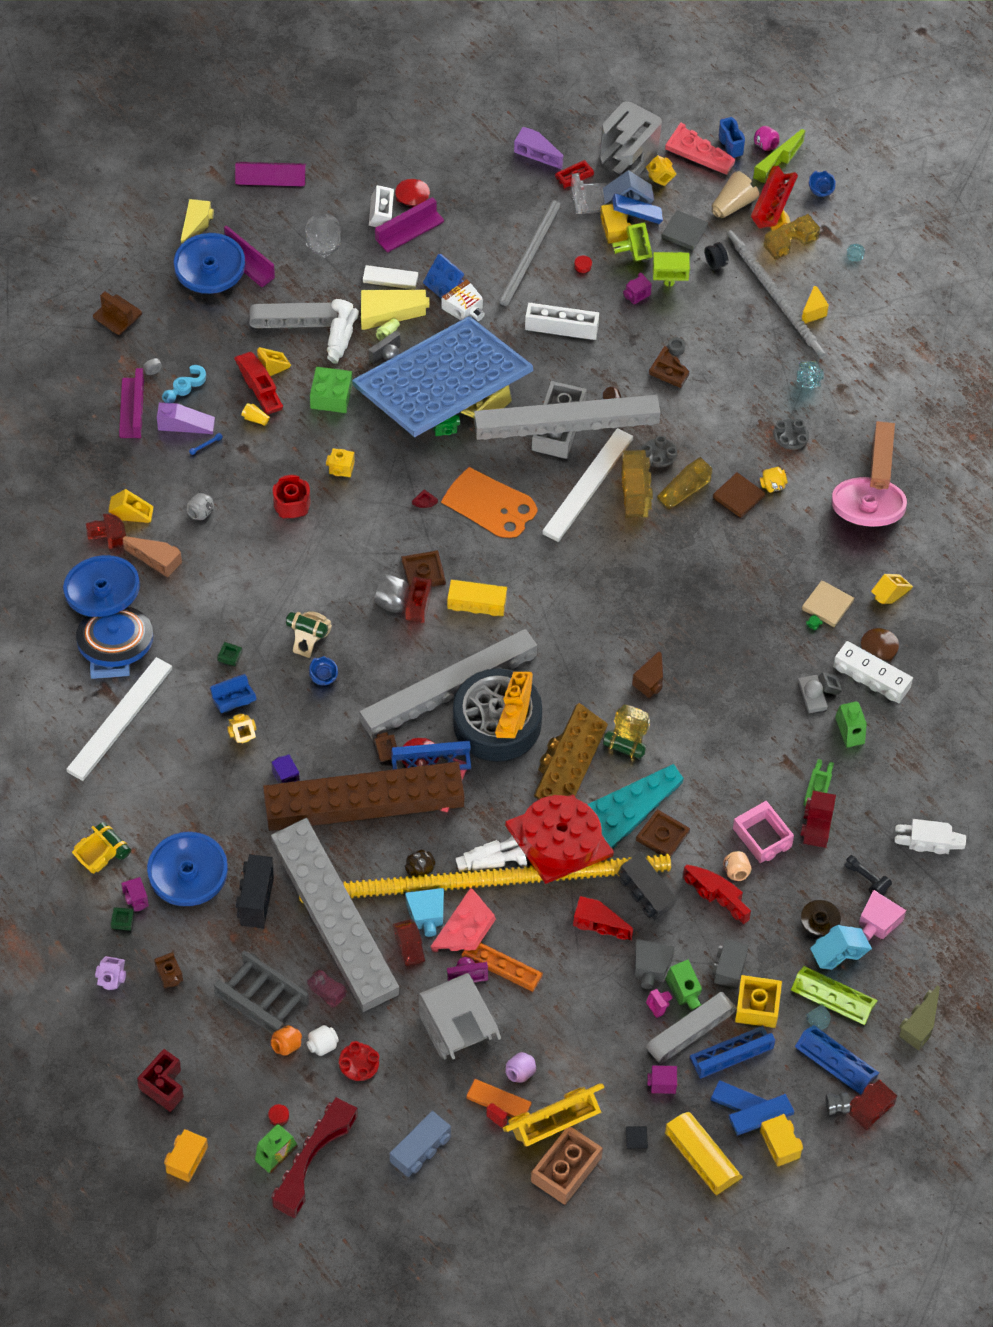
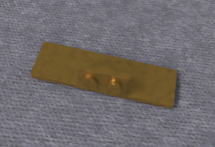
M576 704L563 733L549 740L547 744L548 749L540 759L541 764L538 770L543 773V776L534 794V797L538 800L553 795L576 796L608 726L604 720L582 704Z

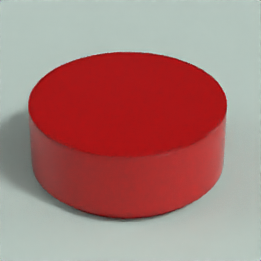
M585 255L578 256L574 262L575 270L580 273L589 272L592 268L591 258Z
M281 1104L272 1106L268 1112L270 1123L274 1126L277 1124L280 1126L285 1125L289 1120L288 1108Z

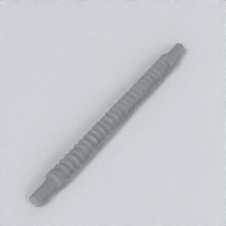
M729 230L727 236L734 243L736 251L739 252L742 259L750 266L752 272L755 273L758 280L768 290V293L771 294L779 308L787 315L795 329H798V333L806 340L807 345L811 346L820 358H823L826 353L817 343L815 335L810 332V329L804 324L805 322L802 321L799 314H796L794 308L791 307V304L788 303L780 289L772 282L770 276L767 275L764 268L754 258L746 244L740 241L732 230Z

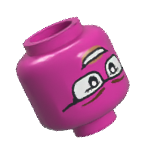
M762 126L755 132L754 143L765 151H771L779 144V134L769 126Z

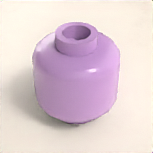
M523 1052L517 1053L506 1063V1075L513 1082L523 1083L536 1072L534 1058Z

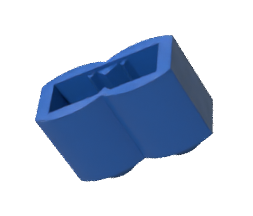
M733 117L721 119L718 137L720 142L725 145L726 153L733 158L742 156L744 153L745 136L738 129L737 121Z

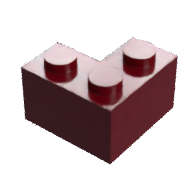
M813 791L812 797H807L803 818L807 819V824H802L800 835L804 836L803 844L827 848L836 799L835 794Z
M163 1049L137 1078L139 1090L169 1112L184 1098L183 1087L173 1080L181 1072L180 1060L166 1049Z

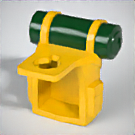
M102 822L96 827L92 826L93 834L81 839L72 851L78 861L94 874L106 866L108 861L114 856L118 860L127 858L131 853V848L113 831L111 826H108L106 822Z

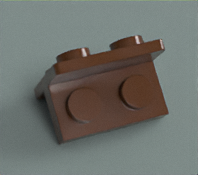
M104 291L100 295L102 307L93 314V319L117 335H120L142 315V311L119 295L115 294L112 296Z

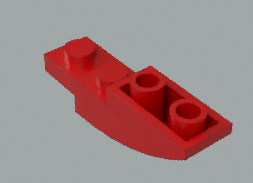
M252 352L236 356L234 359L249 389H253L264 413L269 415L281 411L283 405L276 393L277 387L260 360Z
M692 865L684 866L683 878L688 885H692L702 898H706L709 902L716 898L722 907H726L731 912L734 919L741 921L743 924L750 920L751 910L742 902L743 892L725 878L709 870Z

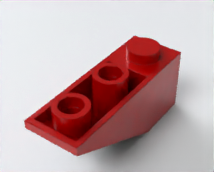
M579 897L573 926L581 930L596 931L601 935L616 936L621 940H632L633 928L598 900Z

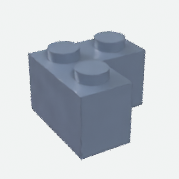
M629 170L603 188L606 205L613 204L612 197L615 193L648 204L654 201L652 185Z

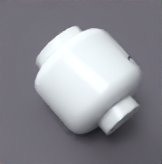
M323 1025L309 1033V1041L306 1043L311 1053L315 1052L317 1055L323 1056L336 1049L339 1039L332 1027L329 1028Z

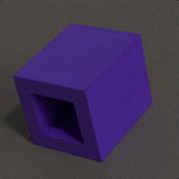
M289 754L277 757L271 762L272 772L278 783L300 781L299 771Z

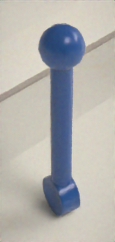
M218 433L214 438L198 447L190 448L189 453L194 455L196 451L216 440H221L223 438L222 434Z

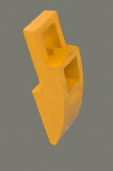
M513 672L503 698L505 706L495 730L497 738H515L518 730H522L530 701L532 672Z

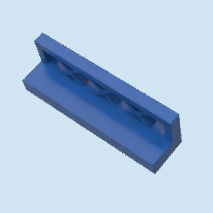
M470 741L393 747L391 750L392 770L397 769L396 761L404 760L409 764L407 768L418 767L414 764L418 759H424L428 762V765L436 764L434 761L437 757H443L448 761L447 763L455 762L453 760L458 755H465L466 764L459 765L460 770L471 769Z
M814 1025L804 1030L795 1045L798 1050L860 1095L865 1092L870 1082L879 1075L877 1070Z
M761 1026L692 1054L689 1059L701 1079L774 1049L775 1038L772 1033L767 1034L764 1026ZM761 1033L762 1037L751 1041L753 1036ZM735 1043H744L741 1046L733 1048ZM718 1050H724V1051H726V1052H724V1053H721V1054L715 1056L716 1051H718ZM701 1057L707 1058L706 1060L699 1063L696 1060Z

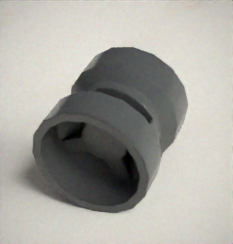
M847 1092L836 1096L834 1094H826L825 1102L828 1115H833L837 1112L850 1113V1101Z

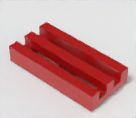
M583 160L555 173V177L559 179L560 184H563L565 189L593 176L594 170L586 160Z

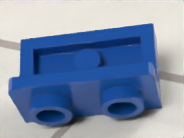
M246 674L210 687L213 702L220 713L229 712L234 708L248 705L257 700L256 694L248 683Z

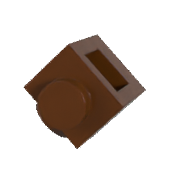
M173 952L154 959L155 969L164 988L174 987L183 981L182 972Z

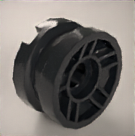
M717 242L713 246L705 247V258L712 270L728 265V262L726 263V261H729L728 254L722 243Z

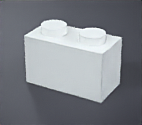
M376 186L371 196L369 226L378 227L391 220L394 189Z

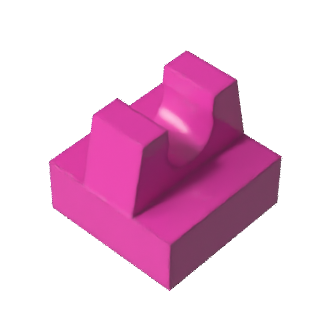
M658 989L650 992L646 1003L656 1018L664 1015L666 1008L670 1004L668 1001L672 1000V996L669 991L660 993Z

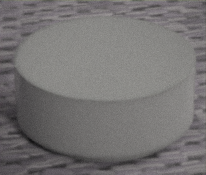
M157 358L147 361L143 366L147 375H154L162 368V364Z

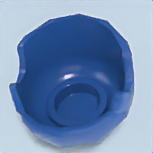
M826 170L822 172L814 171L810 175L809 187L814 195L826 197L834 192L836 181L833 175Z
M322 656L312 660L309 666V676L314 683L322 686L328 685L337 678L338 666L332 659Z

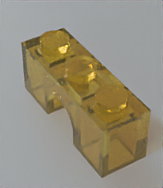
M806 214L788 224L782 225L774 231H769L765 235L763 246L777 260L790 253L791 239L799 240L804 246L819 239L820 227L809 214Z

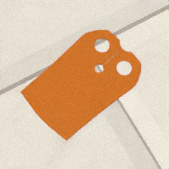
M468 467L453 482L441 501L444 505L466 516L493 534L505 538L518 537L525 529V522L532 520L538 511L535 502L530 496L504 485L471 467ZM525 504L529 506L530 510L526 514H521L518 511V507ZM505 508L508 510V512L506 514L501 513V509ZM513 522L516 525L515 530H505V523Z

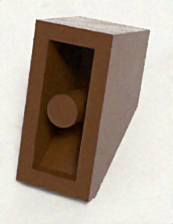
M661 652L656 653L633 674L632 685L648 698L653 694H658L663 687Z

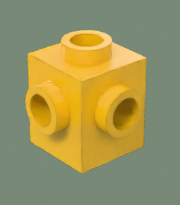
M657 155L646 166L649 177L654 182L663 186L668 184L677 175L672 167V162L666 157L663 158Z
M333 448L331 455H328L326 460V466H329V474L351 477L355 464L354 452Z
M237 714L233 716V719L229 720L230 726H227L228 734L237 743H246L256 738L254 731L257 729L254 719H251L248 715Z

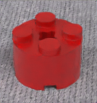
M297 475L281 477L273 486V505L276 512L281 518H297L308 513L311 503L308 482L300 479Z

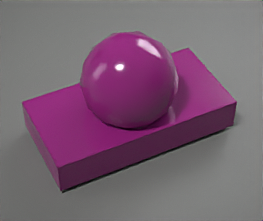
M469 957L460 958L457 961L456 967L447 968V981L466 973L471 976L473 982L487 981V962L475 963Z

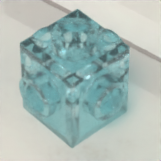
M817 361L799 362L797 381L801 383L802 387L807 389L821 387L824 373Z

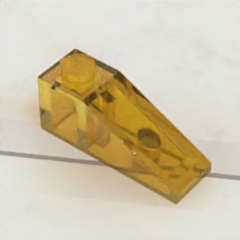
M701 457L688 464L657 495V498L668 509H671L709 483L713 468Z

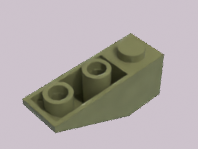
M938 985L933 991L929 990L923 998L924 1002L921 1005L917 1004L911 1012L913 1015L909 1019L905 1018L899 1026L901 1028L899 1037L918 1051L932 1035L940 989Z

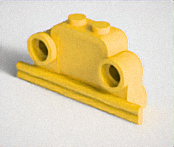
M599 1083L588 1089L580 1087L564 1095L565 1099L531 1114L526 1112L509 1119V1125L503 1127L504 1132L513 1130L516 1139L522 1141L524 1146L527 1147L601 1113L594 1092L603 1089L604 1085Z

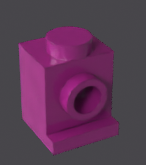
M639 273L638 278L626 284L623 295L627 300L636 304L651 295L652 283L642 273Z
M140 877L121 883L127 905L131 904L134 911H141L149 906L148 897Z

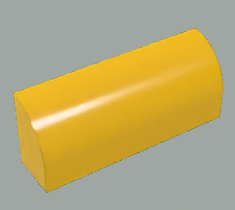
M690 1112L683 1113L666 1124V1135L716 1196L743 1178Z

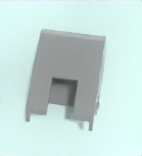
M623 102L602 124L599 153L601 164H604L617 148L623 145L613 156V158L620 161L613 171L620 175L624 174L625 170L642 154L641 162L632 170V173L639 176L658 154L661 118L632 102ZM645 126L647 129L643 134L639 133L638 130Z
M468 973L419 993V1016L442 1059H447L446 1056L449 1054L452 1059H455L454 1052L486 1038L491 1040V1034L493 1033L496 1034L498 1040L501 1039L498 1027Z

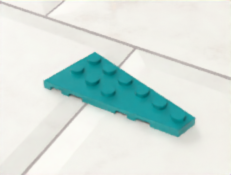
M674 764L587 804L598 816L601 823L602 836L611 849H614L619 841L628 836L652 810L659 806L663 799L671 795L683 783L684 778Z

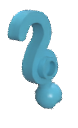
M199 365L190 366V373L199 374L200 376L197 378L179 377L175 379L173 389L164 391L162 400L165 403H174L177 395L184 396L189 394L192 389L191 386L197 387L204 384L206 381L205 369Z

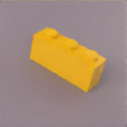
M451 580L447 609L468 611L475 614L483 613L492 616H504L507 587Z

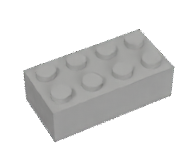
M551 381L543 405L586 401L587 389ZM576 431L546 433L543 435L535 434L532 437V451L567 459Z

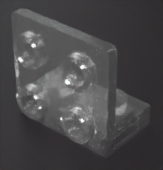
M579 173L572 174L571 190L575 214L601 212V206L606 205L603 193L606 183L584 184L583 180H580Z

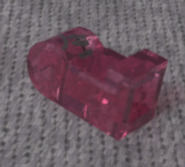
M320 969L307 980L311 990L333 1008L346 997V987L340 982L337 983L331 977L329 978Z

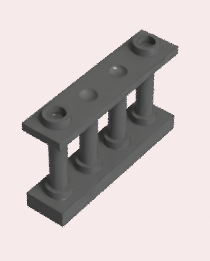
M245 950L242 952L244 964L229 982L224 983L218 979L214 984L216 996L272 1034L283 1027L282 1020L299 1001L306 1006L309 1004V994L304 987L296 986L261 962L255 954H249ZM252 968L260 975L245 993H238L234 987ZM268 979L276 986L261 1004H254L250 998ZM284 990L292 997L277 1015H270L266 1009Z

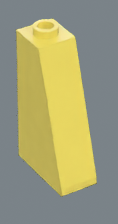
M361 290V329L365 330L382 326L392 318L403 321L426 315V308H429V297H426V290Z

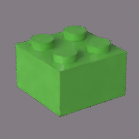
M316 367L310 393V408L347 413L353 385L352 371Z

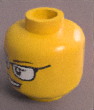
M780 467L764 470L762 473L763 477L760 478L762 488H766L769 493L783 490L785 484H788L785 470H781Z

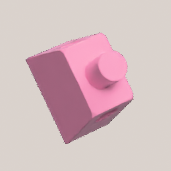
M874 890L861 914L859 925L863 927V932L868 941L873 935L884 939L902 923L906 910Z

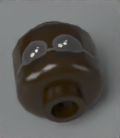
M418 850L407 856L405 870L409 876L414 875L418 877V875H421V877H424L425 874L428 875L433 872L434 865L436 864L435 859L429 851Z

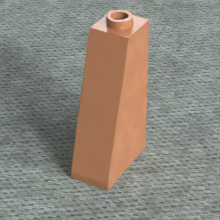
M876 422L872 442L870 487L878 490L889 488L895 423Z

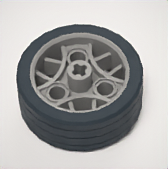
M496 668L477 672L467 678L455 694L453 702L454 732L459 742L470 741V753L476 757L490 761H507L519 757L536 743L540 735L542 701L533 683L526 719L522 730H518L516 737L497 738L495 732H489V730L495 731L505 706L504 696L501 695H505L512 674L515 671ZM477 716L480 718V721H469V719Z

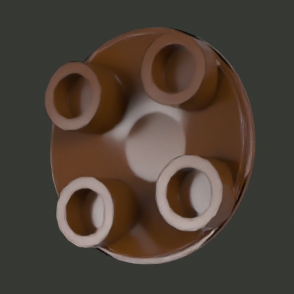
M875 628L863 635L861 648L883 661H891L898 652L899 642L897 637L889 630Z

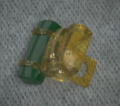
M624 704L616 712L614 730H609L604 735L603 745L609 747L608 749L629 755L631 758L641 759L646 751V744L642 743L643 736L649 730V713Z

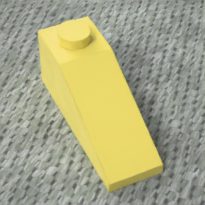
M189 199L181 244L193 236L202 234L209 226V221L213 219L214 209H211L210 201Z
M509 385L466 408L461 413L474 418V411L505 408L512 401Z

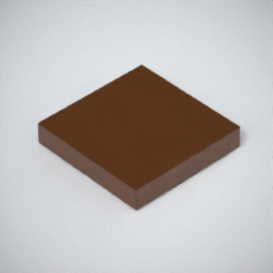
M738 472L713 494V498L740 518L765 497L764 491Z
M438 550L401 556L409 591L446 584Z
M657 809L636 836V841L659 855L665 856V854H669L671 858L689 834L690 828Z

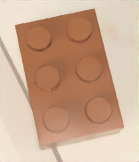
M570 1126L563 1131L533 1169L531 1182L566 1205L602 1159L603 1148Z

